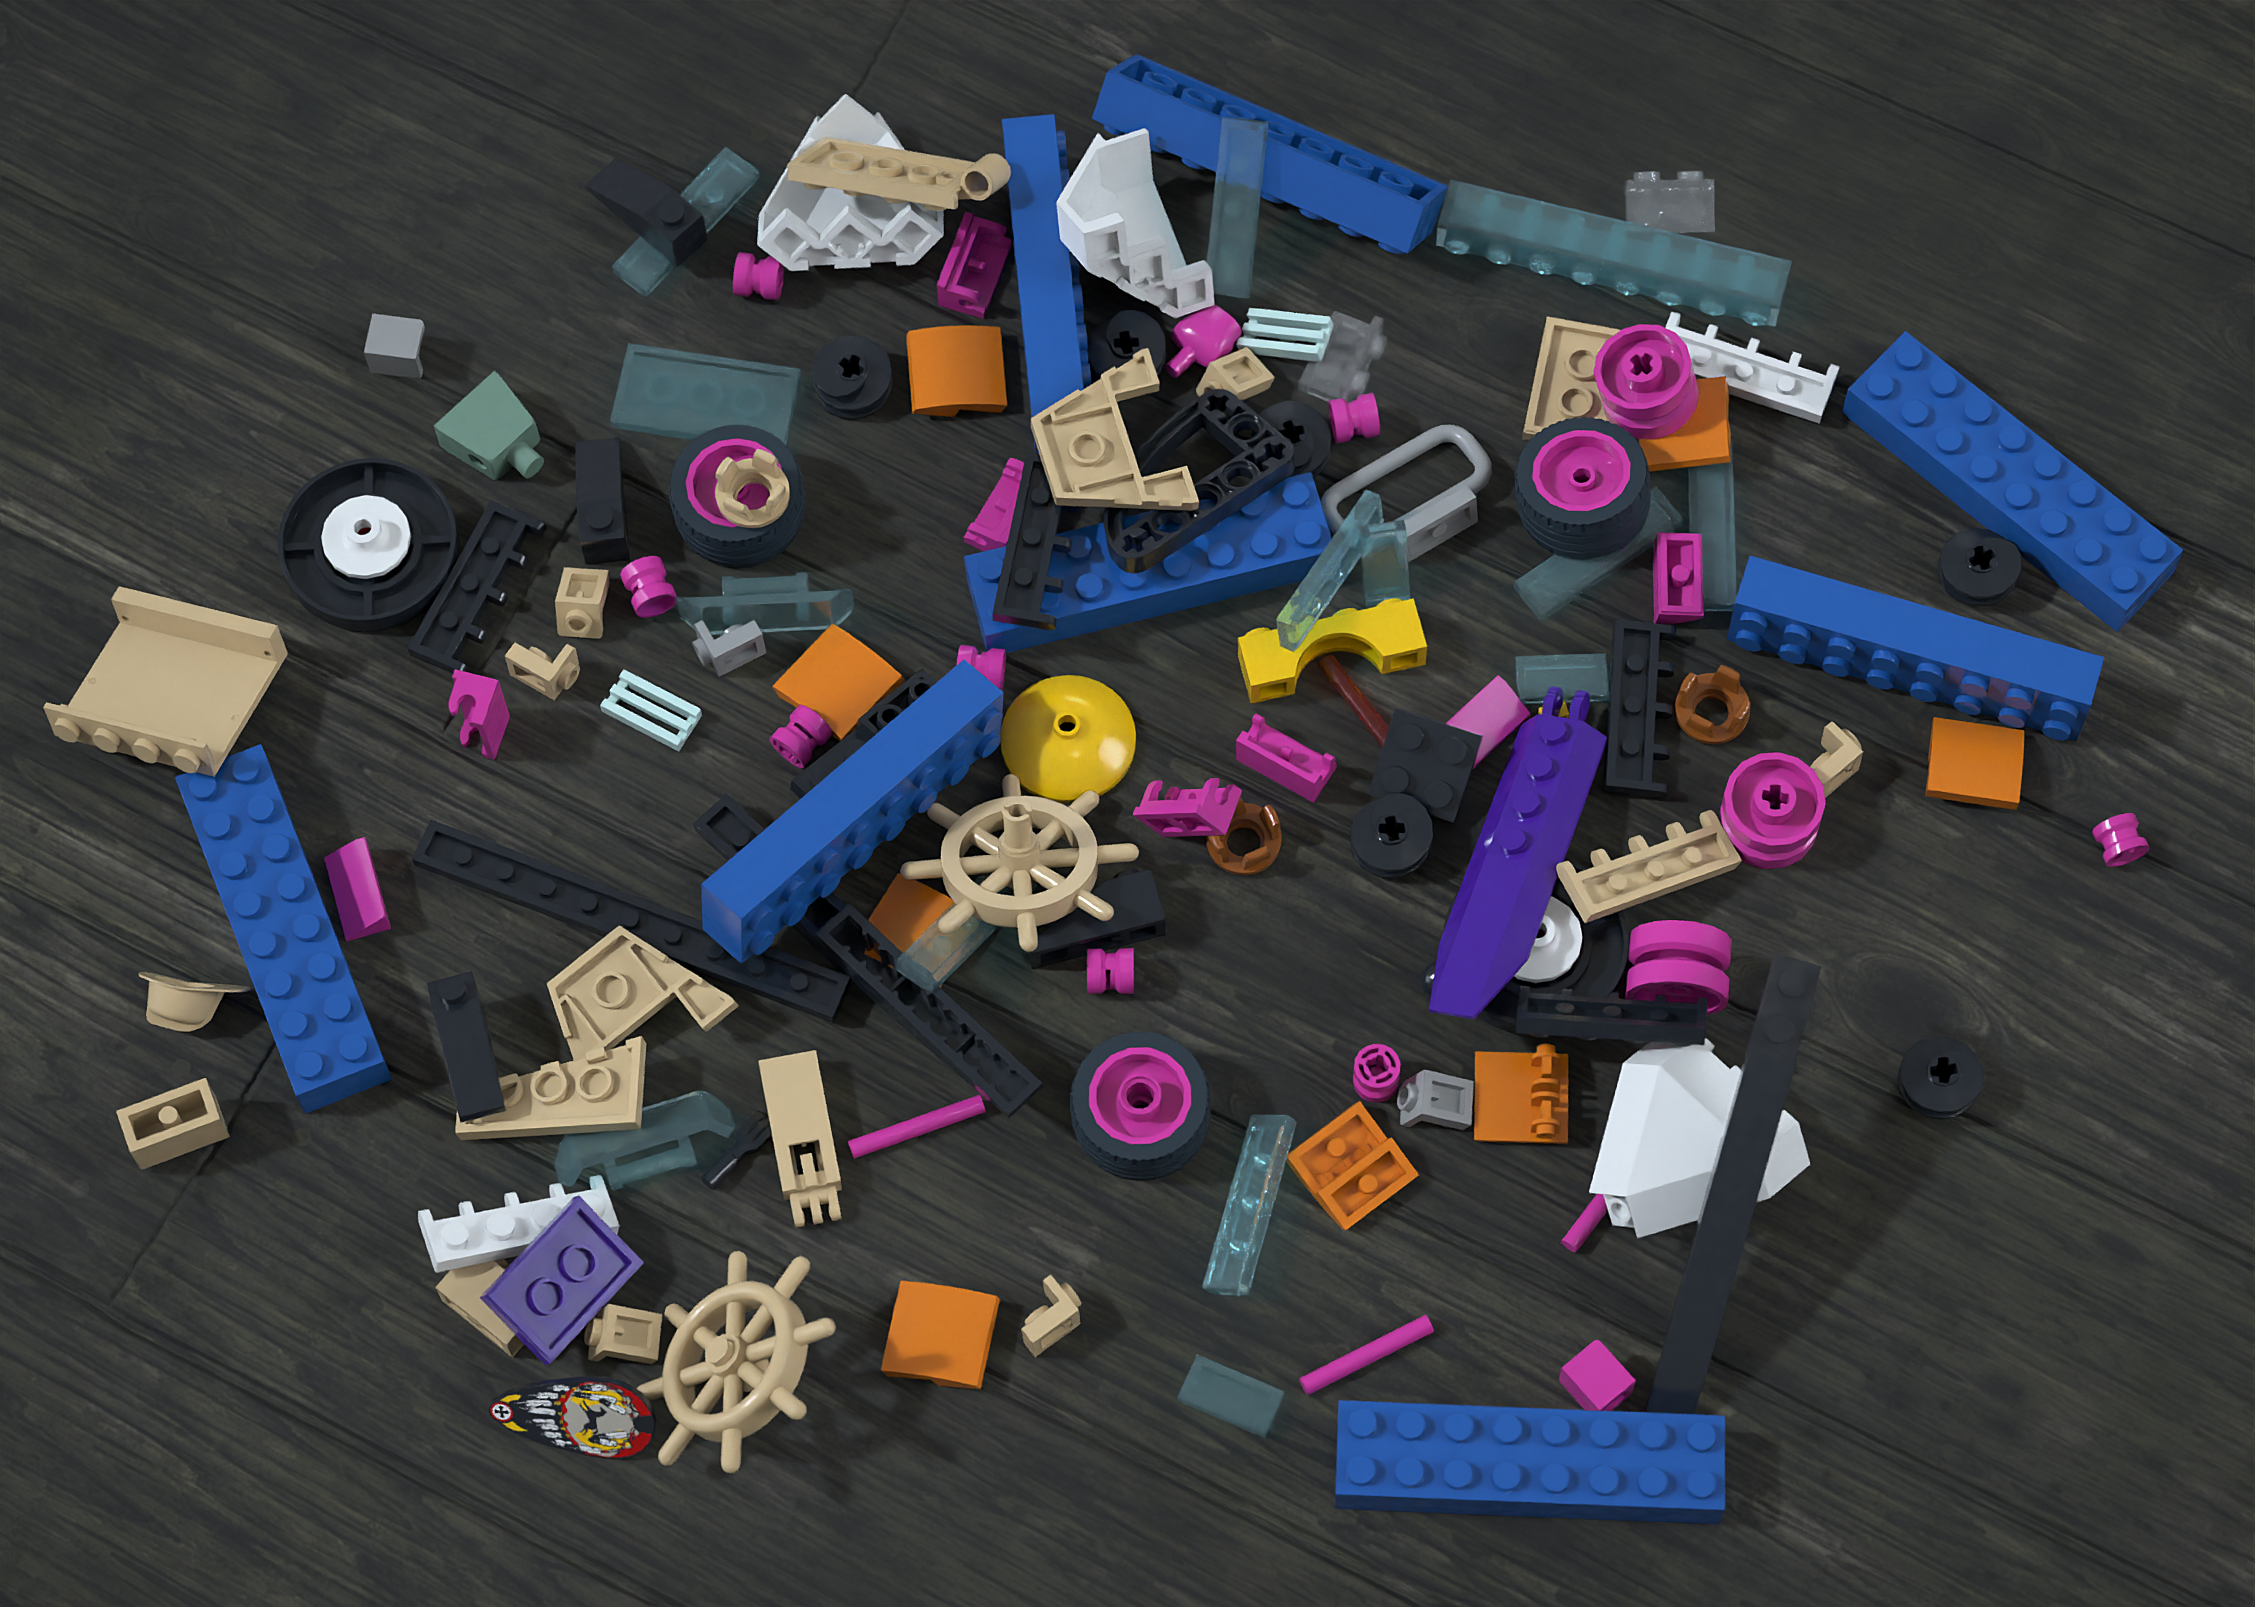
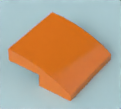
M943 326L912 330L907 333L912 414L955 417L960 409L993 413L1003 412L1007 406L1000 327Z
M1726 376L1696 380L1699 388L1697 408L1687 423L1674 433L1654 440L1639 439V444L1648 463L1649 472L1730 462L1731 430L1728 421L1729 388Z
M832 623L772 687L778 697L797 708L801 704L816 712L830 726L833 732L832 737L841 741L856 729L858 719L897 689L905 680L898 671L879 655Z
M1934 717L1928 755L1929 768L1925 797L2017 810L2022 780L2024 730Z
M899 873L868 920L939 987L942 986L982 922L971 916L953 933L948 935L941 933L938 923L943 916L956 906L955 902L950 897L916 880L903 878ZM865 949V955L882 962L880 955L873 949L871 951Z
M1360 1101L1353 1104L1283 1157L1308 1191L1343 1231L1347 1230L1419 1176L1392 1137L1387 1139Z
M900 1281L880 1371L888 1377L931 1380L938 1386L981 1389L1000 1299L994 1295L962 1288Z

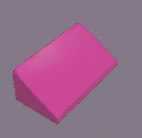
M1657 532L1653 543L1654 623L1672 625L1703 619L1702 534Z
M1498 675L1456 713L1447 724L1484 735L1473 767L1474 769L1530 717V712L1506 681Z
M366 838L356 839L324 857L346 941L391 929Z

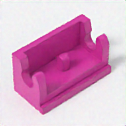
M965 211L937 283L939 306L982 319L985 318L1013 246L1012 240L1004 237L1007 230L1005 226L976 217L974 214Z
M1009 458L993 492L975 522H971L964 536L965 543L982 551L1007 546L1024 462Z
M455 669L452 676L454 687L448 706L452 716L458 713L459 704L465 718L460 731L461 744L466 748L470 743L471 734L479 730L483 741L482 756L495 760L510 718L499 680Z
M1257 713L1254 714L1249 732L1242 731L1236 740V760L1314 803L1337 768L1335 757L1329 753H1325L1323 756L1265 724L1264 717Z
M1210 778L1204 784L1203 789L1180 790L1178 787H1170L1165 795V800L1158 801V793L1162 789L1163 782L1155 780L1148 785L1140 807H1135L1133 816L1161 837L1226 835L1242 790L1234 784L1227 785L1226 788H1218L1220 779Z

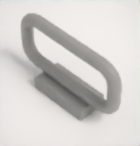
M1440 425L1431 428L1342 479L1325 491L1320 502L1328 528L1340 544L1346 549L1357 553H1371L1393 543L1395 555L1405 565L1478 522L1477 499L1474 494L1478 493L1488 484L1492 475V463L1486 451L1473 435L1464 428L1455 425ZM1440 443H1455L1474 465L1475 471L1470 477L1372 534H1356L1337 511L1338 503L1346 497Z

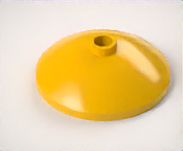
M1055 676L1031 685L1010 705L1001 726V751L1009 773L1016 775L1020 781V786L1032 795L1058 803L1072 804L1089 790L1095 791L1098 796L1105 794L1124 777L1135 754L1136 730L1127 705L1108 686L1083 676ZM1065 722H1071L1075 725V728L1069 732L1062 731L1059 727Z

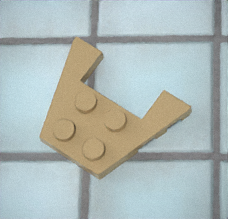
M1148 348L1135 353L1132 360L1116 369L1114 366L1101 374L1100 380L1082 391L1077 389L1031 418L1030 426L1056 505L1189 511L1198 509L1199 500L1187 466L1145 477L1141 476L1117 404L1118 401L1159 391L1160 382Z
M621 926L616 927L547 983L564 1037L568 1041L574 1060L584 1058L585 1052L602 1047L606 1051L612 1049L675 997L681 1000L706 1032L739 1006L732 997L679 965Z

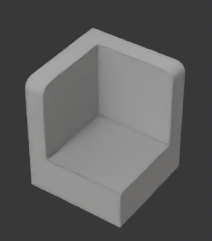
M372 314L364 349L370 373L420 379L423 372L419 359V351L425 329L423 321Z

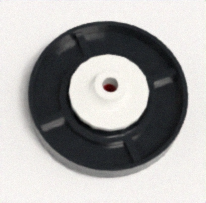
M356 459L322 471L308 481L293 497L283 515L278 532L279 561L293 595L315 617L328 624L347 630H383L404 624L416 618L432 606L459 558L460 542L458 528L444 493L421 471L404 463L388 459Z
M1564 859V861H1569L1573 865L1576 873L1587 870L1571 860ZM1558 876L1528 961L1477 1017L1498 1029L1518 1035L1532 1036L1525 1033H1516V1015L1520 986H1528L1531 993L1562 995V989H1572V996L1609 998V992H1616L1621 983L1628 956L1629 937L1623 911L1620 910L1584 923ZM1457 892V894L1455 895V897H1454V899H1453V901H1452V903H1451V905H1450V907H1449L1448 913H1447V915H1446V920H1445L1444 929H1445V927H1446L1447 921H1448V919H1449V916H1450V913H1451V911H1452V908H1453V905H1454V903H1455V900H1456V897H1457V895H1458V892Z

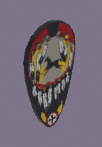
M572 1377L528 1383L505 1391L494 1398L489 1406V1414L496 1422L527 1439L582 1455L608 1459L630 1458L644 1451L655 1435L657 1422L652 1404L640 1390L625 1381L609 1377Z

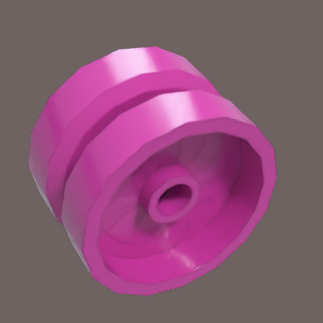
M1638 324L1621 329L1605 341L1596 355L1593 373L1606 418L1611 423L1623 427L1635 439L1654 440L1670 435L1687 423L1697 408L1699 388L1687 345L1675 332L1660 325Z
M1780 752L1757 754L1741 762L1729 776L1718 818L1744 863L1762 869L1785 868L1801 860L1814 845L1826 805L1824 788L1815 771L1799 758Z
M1665 920L1639 925L1631 931L1628 959L1634 967L1628 970L1626 999L1656 1001V995H1666L1665 1002L1697 1004L1698 997L1708 998L1707 1015L1720 1012L1727 1007L1729 978L1723 971L1729 968L1731 962L1732 939L1726 932L1714 926L1692 921Z

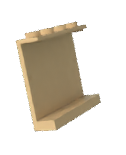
M119 586L111 601L120 623L68 706L64 704L59 706L46 702L43 707L55 736L67 742L73 743L78 741L97 746L109 753L120 752L136 756L148 763L159 762L175 766L187 773L198 772L215 777L288 655L278 625Z

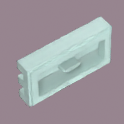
M1249 308L1247 313L1249 322H1244L1242 327L1244 336L1238 338L1236 345L1239 350L1248 347L1256 355L1321 362L1334 324L1328 316ZM1256 336L1279 338V340L1283 342L1261 340L1255 338ZM1296 340L1315 342L1316 345L1296 344L1295 342Z
M623 669L619 675L620 681L617 685L614 684L612 686L609 698H605L600 705L602 712L680 751L701 718V709ZM628 688H631L632 690H634V691H636V692H638V693H640V694H642V695H644V696H646V697H648V698H650V699H652V700H654V701L660 703L661 705H663V706H665V707H667V708H669V709H671V710H673V711H675V712H677V713H679V714H681V715L687 717V720L685 721L684 719H682V718H680V717H678V716H676V715H674V714H672V713H670V712H668V711H666V710H664V709L658 707L657 705H655V704H653V703H651V702H649V701H647V700H645V699H643V698H641V697H639V696H637V695L631 693V692L628 691L627 689H628ZM622 700L646 714L680 730L679 733L675 735L619 706V701Z

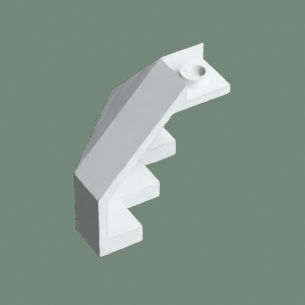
M845 93L822 118L817 115L791 161L825 137L900 150L905 149L879 112L873 116ZM787 166L759 214L757 245L790 271L809 270V266L835 265V269L870 267V263L892 261H896L897 265H913L943 236V210H928L923 207V204L910 201L898 204L888 203L883 200V197L870 194L865 196H849L844 194L842 189L830 187L818 190L809 189L802 182L788 180Z
M1144 128L1107 141L1098 133L1056 202L1060 240L1088 272L1099 278L1104 277L1115 283L1123 291L1142 301L1146 300L1156 305L1164 313L1174 318L1213 306L1212 269L1204 260L1186 265L1155 187L1152 174L1149 132Z
M1706 1038L1705 1045L1692 1044L1686 1047L1675 1046L1671 1043L1649 1042L1622 1065L1589 1193L1603 1194L1612 1225L1634 1227L1637 1238L1690 1223L1699 1218L1721 1137H1723L1741 1070L1736 1065L1729 1069L1711 1052L1715 1046ZM1785 1110L1782 1111L1757 1202L1771 1198L1810 1165L1799 1123Z

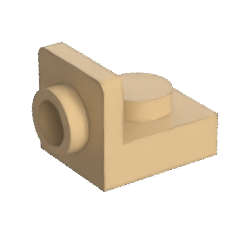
M1246 347L1210 362L1196 392L1201 396L1213 389H1224L1232 392L1240 400H1244L1268 390L1275 377L1251 350Z
M564 567L555 600L557 631L560 636L597 639L602 637V611L610 584L609 570Z
M516 642L505 655L511 676L553 700L557 698L563 688L568 690L574 684L580 672L576 649L569 644L565 645L553 663L551 658L540 649L530 647L528 650Z
M1830 722L1824 727L1821 744L1827 752L1819 756L1810 766L1823 785L1825 798L1859 770L1863 755L1860 742L1854 734L1847 729L1841 730L1834 722Z
M1052 1275L1043 1280L1044 1292L1053 1303V1306L1049 1308L1047 1305H1044L1035 1310L1025 1320L1026 1326L1022 1328L1024 1344L1035 1357L1081 1324L1078 1309L1082 1305L1080 1299L1068 1283L1064 1282L1059 1285Z
M608 1304L586 1325L584 1341L586 1345H589L588 1359L598 1362L604 1357L610 1356L647 1364L654 1363L658 1360L662 1314Z

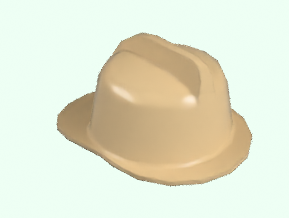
M139 972L140 977L149 980L147 1020L151 1024L176 1031L190 1032L203 1027L211 1021L225 992L251 991L250 987L187 982L164 975Z

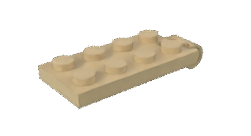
M825 137L788 163V180L802 182L809 189L818 190L828 187L842 189L844 194L849 196L876 195L883 197V200L888 203L898 204L910 201L921 203L925 209L934 211L947 208L955 209L958 207V199L984 200L1004 186L1010 179L1011 174L1007 160L995 153L987 154L977 162H970Z

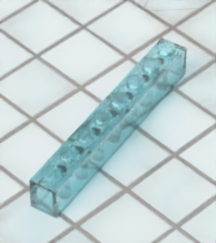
M1450 180L1437 226L1436 245L1442 246L1455 254L1471 253L1487 257L1488 260L1497 264L1512 263L1529 267L1532 271L1539 274L1547 275L1554 273L1571 277L1574 281L1584 285L1596 283L1612 287L1626 295L1641 294L1654 297L1667 305L1683 304L1699 308L1702 312L1709 315L1718 316L1724 314L1741 318L1746 323L1755 326L1766 324L1776 327L1792 261L1455 180Z

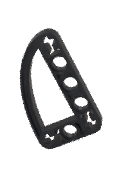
M1213 389L1205 392L1159 427L1134 453L1141 476H1149L1181 444L1204 428L1236 456L1194 484L1199 501L1210 499L1217 504L1208 510L1156 509L1124 531V522L1129 508L1105 507L1104 531L1110 557L1121 570L1127 573H1142L1152 568L1287 479L1295 469L1294 448L1291 442L1232 392L1224 389ZM1242 430H1253L1258 433V435L1250 440H1241L1235 437ZM1239 476L1248 477L1252 480L1243 487H1235L1229 484L1231 479ZM1168 522H1175L1182 526L1174 533H1164L1159 530L1161 525Z

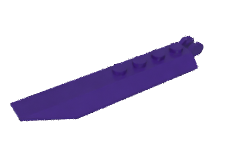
M1550 686L1543 701L1542 714L1536 715L1520 726L1439 943L1429 1011L1432 1013L1474 1020L1529 959L1558 879L1556 866L1558 863L1564 862L1608 741L1605 735L1585 723L1590 704V694L1587 691L1577 690L1570 705L1569 718L1558 717L1563 704V690L1560 687Z

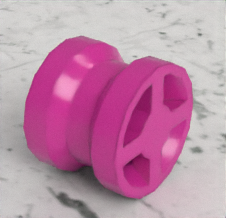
M2133 813L2111 817L2093 829L2092 833L2095 840L2101 843L2105 849L2103 859L2108 867L2130 863L2146 854L2149 850L2146 839L2140 837L2137 832L2139 822Z

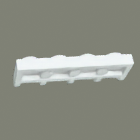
M1671 312L1665 328L1675 332L1687 345L1696 380L1726 376L1729 394L1820 423L1837 378L1839 366L1831 364L1826 375L1798 366L1802 354L1793 352L1789 363L1756 353L1760 340L1751 338L1747 349L1715 339L1718 326L1709 324L1705 336L1680 328L1678 325L1681 314Z
M602 1176L590 1177L591 1190L565 1195L561 1183L552 1184L549 1188L551 1198L522 1204L519 1203L516 1192L507 1193L504 1196L506 1207L474 1213L470 1201L459 1203L460 1216L433 1221L429 1209L418 1211L419 1225L435 1273L519 1256L575 1196H580L617 1234L619 1223Z

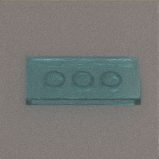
M628 343L610 419L611 426L617 429L693 440L698 435L704 434L708 430H713L715 427L743 424L744 426L751 425V427L764 429L768 433H772L776 438L778 437L786 445L801 380V370L799 368Z

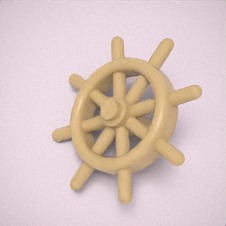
M1008 774L1002 780V798L975 806L962 816L941 804H932L927 811L928 817L948 829L941 847V859L906 862L900 869L902 877L907 880L943 877L945 888L956 906L940 919L938 928L941 933L947 935L953 933L972 916L988 924L1018 928L1019 944L1022 950L1031 952L1038 945L1036 926L1056 921L1071 913L1077 907L1101 921L1110 920L1114 915L1113 907L1091 894L1097 879L1098 864L1131 862L1138 857L1139 850L1136 845L1130 843L1097 846L1095 835L1083 818L1099 803L1100 798L1095 791H1086L1067 807L1046 798L1021 796L1018 777ZM1032 828L1041 829V831L1036 835ZM1004 829L999 839L991 834ZM1060 838H1063L1072 846V848L1047 850ZM972 845L990 854L964 857ZM1075 866L1067 878L1049 869ZM992 873L980 885L974 883L967 876ZM1039 883L1049 890L1033 894L1032 886ZM1005 886L1014 890V896L997 893Z
M735 1251L730 1254L728 1259V1282L726 1286L709 1294L690 1312H687L678 1304H670L666 1307L664 1311L666 1319L678 1329L666 1354L663 1377L637 1387L649 1402L665 1397L669 1411L679 1422L658 1454V1459L663 1465L669 1466L676 1462L692 1437L697 1434L709 1441L722 1442V1469L727 1473H735L741 1465L742 1438L753 1434L765 1426L780 1410L796 1420L805 1416L807 1411L805 1404L792 1393L803 1372L808 1344L831 1336L836 1328L833 1320L829 1318H822L806 1324L800 1309L790 1299L810 1269V1262L806 1257H796L774 1288L761 1282L747 1281V1257L743 1252ZM758 1309L745 1328L746 1311ZM774 1321L776 1336L760 1341ZM726 1323V1334L721 1336L715 1334ZM705 1350L706 1361L699 1363L702 1353ZM708 1381L696 1398L695 1385ZM743 1391H752L745 1399H743ZM724 1393L723 1412L709 1414Z

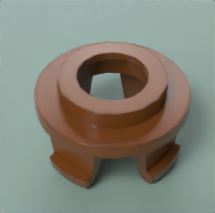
M1720 665L1715 673H1705L1698 676L1689 673L1686 676L1676 698L1675 715L1678 724L1688 736L1705 744H1722L1733 740L1741 734L1748 723L1751 707L1748 695L1740 685L1741 674L1728 666ZM1707 698L1720 700L1728 709L1727 720L1721 725L1714 726L1713 722L1695 714L1698 703Z
M1241 796L1226 835L1206 836L1207 849L1212 860L1223 870L1236 875H1252L1268 868L1277 858L1282 843L1280 821L1271 805L1261 807L1251 803H1244ZM1240 828H1248L1255 831L1261 841L1259 849L1245 854L1244 857L1231 853L1227 845L1230 834Z

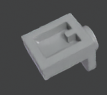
M703 620L694 624L698 638L692 642L694 650L704 666L711 663L718 677L766 654L763 635L755 620L745 625H733L715 640Z
M1425 1069L1405 1080L1397 1097V1105L1401 1110L1400 1125L1411 1127L1420 1121H1425L1459 1130H1464L1471 1126L1474 1081Z

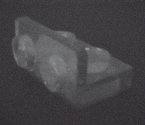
M1703 171L1677 172V180H1660V172H1634V180L1624 182L1626 194V234L1715 232L1714 179H1703Z
M1334 311L1331 317L1334 327L1322 361L1308 362L1299 380L1298 390L1327 402L1343 398L1350 403L1354 395H1362L1370 375L1366 371L1371 359L1376 361L1380 359L1387 343V336L1382 335V318L1374 316L1371 324H1367Z

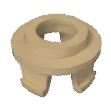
M757 449L753 458L735 462L730 457H726L719 465L715 478L718 479L715 491L716 501L722 515L731 523L744 528H759L776 521L786 510L790 499L789 483L784 472L777 466L778 459L774 455ZM754 483L763 485L770 493L765 506L749 510L746 505L737 501L738 493L744 486Z

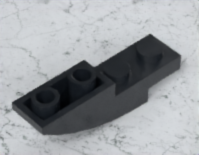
M923 669L919 670L858 719L856 729L792 779L790 790L800 799L804 797L937 682Z

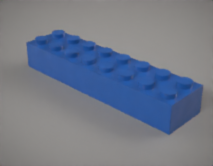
M1137 54L1107 71L1092 117L1093 120L1104 124L1106 131L1118 136L1145 128L1149 132L1150 150L1159 153H1166L1167 151L1182 157L1181 161L1189 167L1200 170L1208 168L1220 173L1221 179L1235 186L1248 185L1259 190L1260 195L1271 202H1287L1300 208V213L1306 217L1315 220H1323L1324 218L1339 224V229L1342 232L1355 237H1362L1363 235L1379 241L1378 245L1382 249L1395 254L1409 253L1432 233L1449 187Z
M1054 114L1002 119L1005 159L1011 171L1010 179L1007 183L1031 418L1077 389L1082 391L1092 384L1087 355L1086 326L1083 318L1082 288L1079 281V261L1060 240L1056 202L1069 182L1070 176L1069 168H1067L1065 131H1056ZM1034 439L1035 453H1039Z
M1905 331L1848 389L1842 414L1980 524L2015 544L2024 559L2116 632L2132 618L2175 572L2183 552L2182 548L1908 332Z
M1311 472L1288 477L1142 573H1127L1114 563L1106 545L1104 522L1058 533L1056 536L1069 538L1073 541L1069 553L1053 551L1048 576L1064 581L1062 593L1045 592L1041 613L1057 618L1054 630L993 621V609L1007 546L964 556L966 580L986 652L991 648L1006 649V653L1334 573L1335 548ZM1203 499L1199 501L1198 509L1208 510L1217 503L1210 499ZM1154 510L1126 517L1123 531ZM1168 522L1161 525L1159 530L1164 533H1174L1182 526L1175 522Z
M1749 556L1734 604L1727 640L1735 642L1737 646L1748 651L1764 650L1778 654L1781 659L1789 663L1802 664L1805 662L1822 667L1825 672L1834 676L1844 677L1850 675L1864 679L1868 684L1879 689L1895 688L1909 692L1911 696L1920 701H1940L1954 705L1962 713L1969 715L1985 714L1998 718L2001 723L2010 727L2020 728L2026 726L2040 730L2044 735L2055 740L2071 739L2077 741L2091 707L2104 661L2102 656L1754 556Z
M965 659L962 660L701 884L702 929L741 964L751 955L763 953L771 945L775 935L786 925L793 926L799 922L812 902L819 896L825 898L830 895L838 886L841 877L850 869L862 867L880 843L884 840H893L902 831L905 822L916 812L923 813L929 809L941 790L948 784L955 785L960 782L967 774L971 764L979 757L986 758L996 750L1001 742L1004 692Z
M260 744L226 757L215 777L198 772L185 773L175 777L291 1085L304 1113H309L392 1080L262 745Z
M1339 1400L1335 1509L1720 1524L1725 1511V1416Z

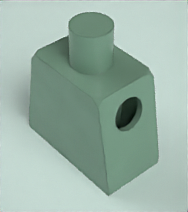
M495 371L434 425L439 444L443 449L491 479H500L512 467L525 478H531L541 469L544 463V458L533 449L540 441L536 422Z

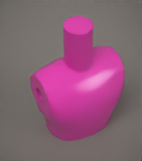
M1215 304L1183 318L1175 326L1171 334L1173 342L1180 351L1165 364L1166 371L1172 377L1177 378L1194 361L1207 368L1210 362L1229 355L1235 342L1241 336L1239 324L1232 316Z

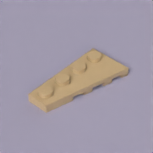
M642 1036L626 1040V1045L607 1051L602 1047L585 1052L584 1058L563 1064L555 1061L540 1066L541 1070L520 1077L516 1073L501 1077L499 1079L506 1111L462 1123L457 1111L455 1133L460 1140L641 1129L646 1042Z

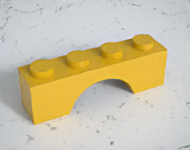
M1391 598L1378 603L1376 607L1359 611L1355 608H1346L1336 612L1332 617L1319 620L1302 618L1293 621L1288 627L1274 630L1257 628L1249 631L1243 637H1238V658L1250 703L1253 704L1295 694L1296 683L1304 667L1314 658L1328 652L1347 651L1358 654L1369 660L1381 674L1426 665L1427 644L1414 598L1404 601L1398 598Z

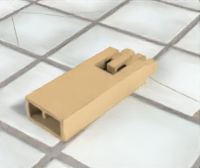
M816 1050L759 1060L760 1075L784 1201L790 1200L795 1228L803 1227L805 1224L802 1208H811L813 1224L823 1223L820 1205L829 1204V1215L832 1221L841 1220L837 1191L842 1190ZM814 1142L819 1171L815 1172L812 1153L800 1155L803 1174L798 1175L793 1145L801 1144L804 1147L806 1143Z

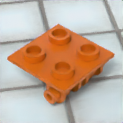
M1551 1044L1538 1045L1537 1053L1475 1051L1474 1141L1568 1144V1054L1555 1053V1046Z

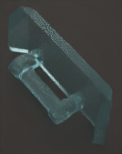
M808 572L796 573V576L734 579V576H722V596L676 597L681 618L694 630V624L703 620L711 635L722 634L733 625H745L755 620L761 632L827 629L832 623L838 626L855 608L852 589L809 592Z
M695 1091L642 1108L641 1129L566 1134L559 1145L555 1160L559 1183L572 1187L582 1169L603 1163L611 1190L614 1191L623 1188V1184L683 1165L686 1167L696 1165V1158L688 1135L709 1129L729 1138L735 1129L730 1109L715 1096L705 1091ZM678 1140V1148L618 1167L616 1165V1158L669 1141Z

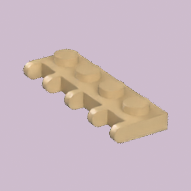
M1712 810L1701 813L1700 823L1703 828L1686 834L1679 822L1667 825L1666 833L1669 840L1648 847L1641 835L1632 837L1628 842L1632 854L1612 861L1604 849L1592 851L1591 861L1594 867L1576 873L1569 861L1558 863L1556 866L1557 874L1584 923L1736 869L1742 860L1716 814Z

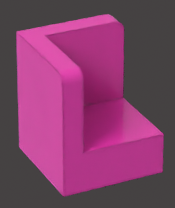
M1594 1340L1561 1368L1559 1377L1560 1383L1584 1410L1612 1411L1633 1393L1636 1382L1600 1340Z

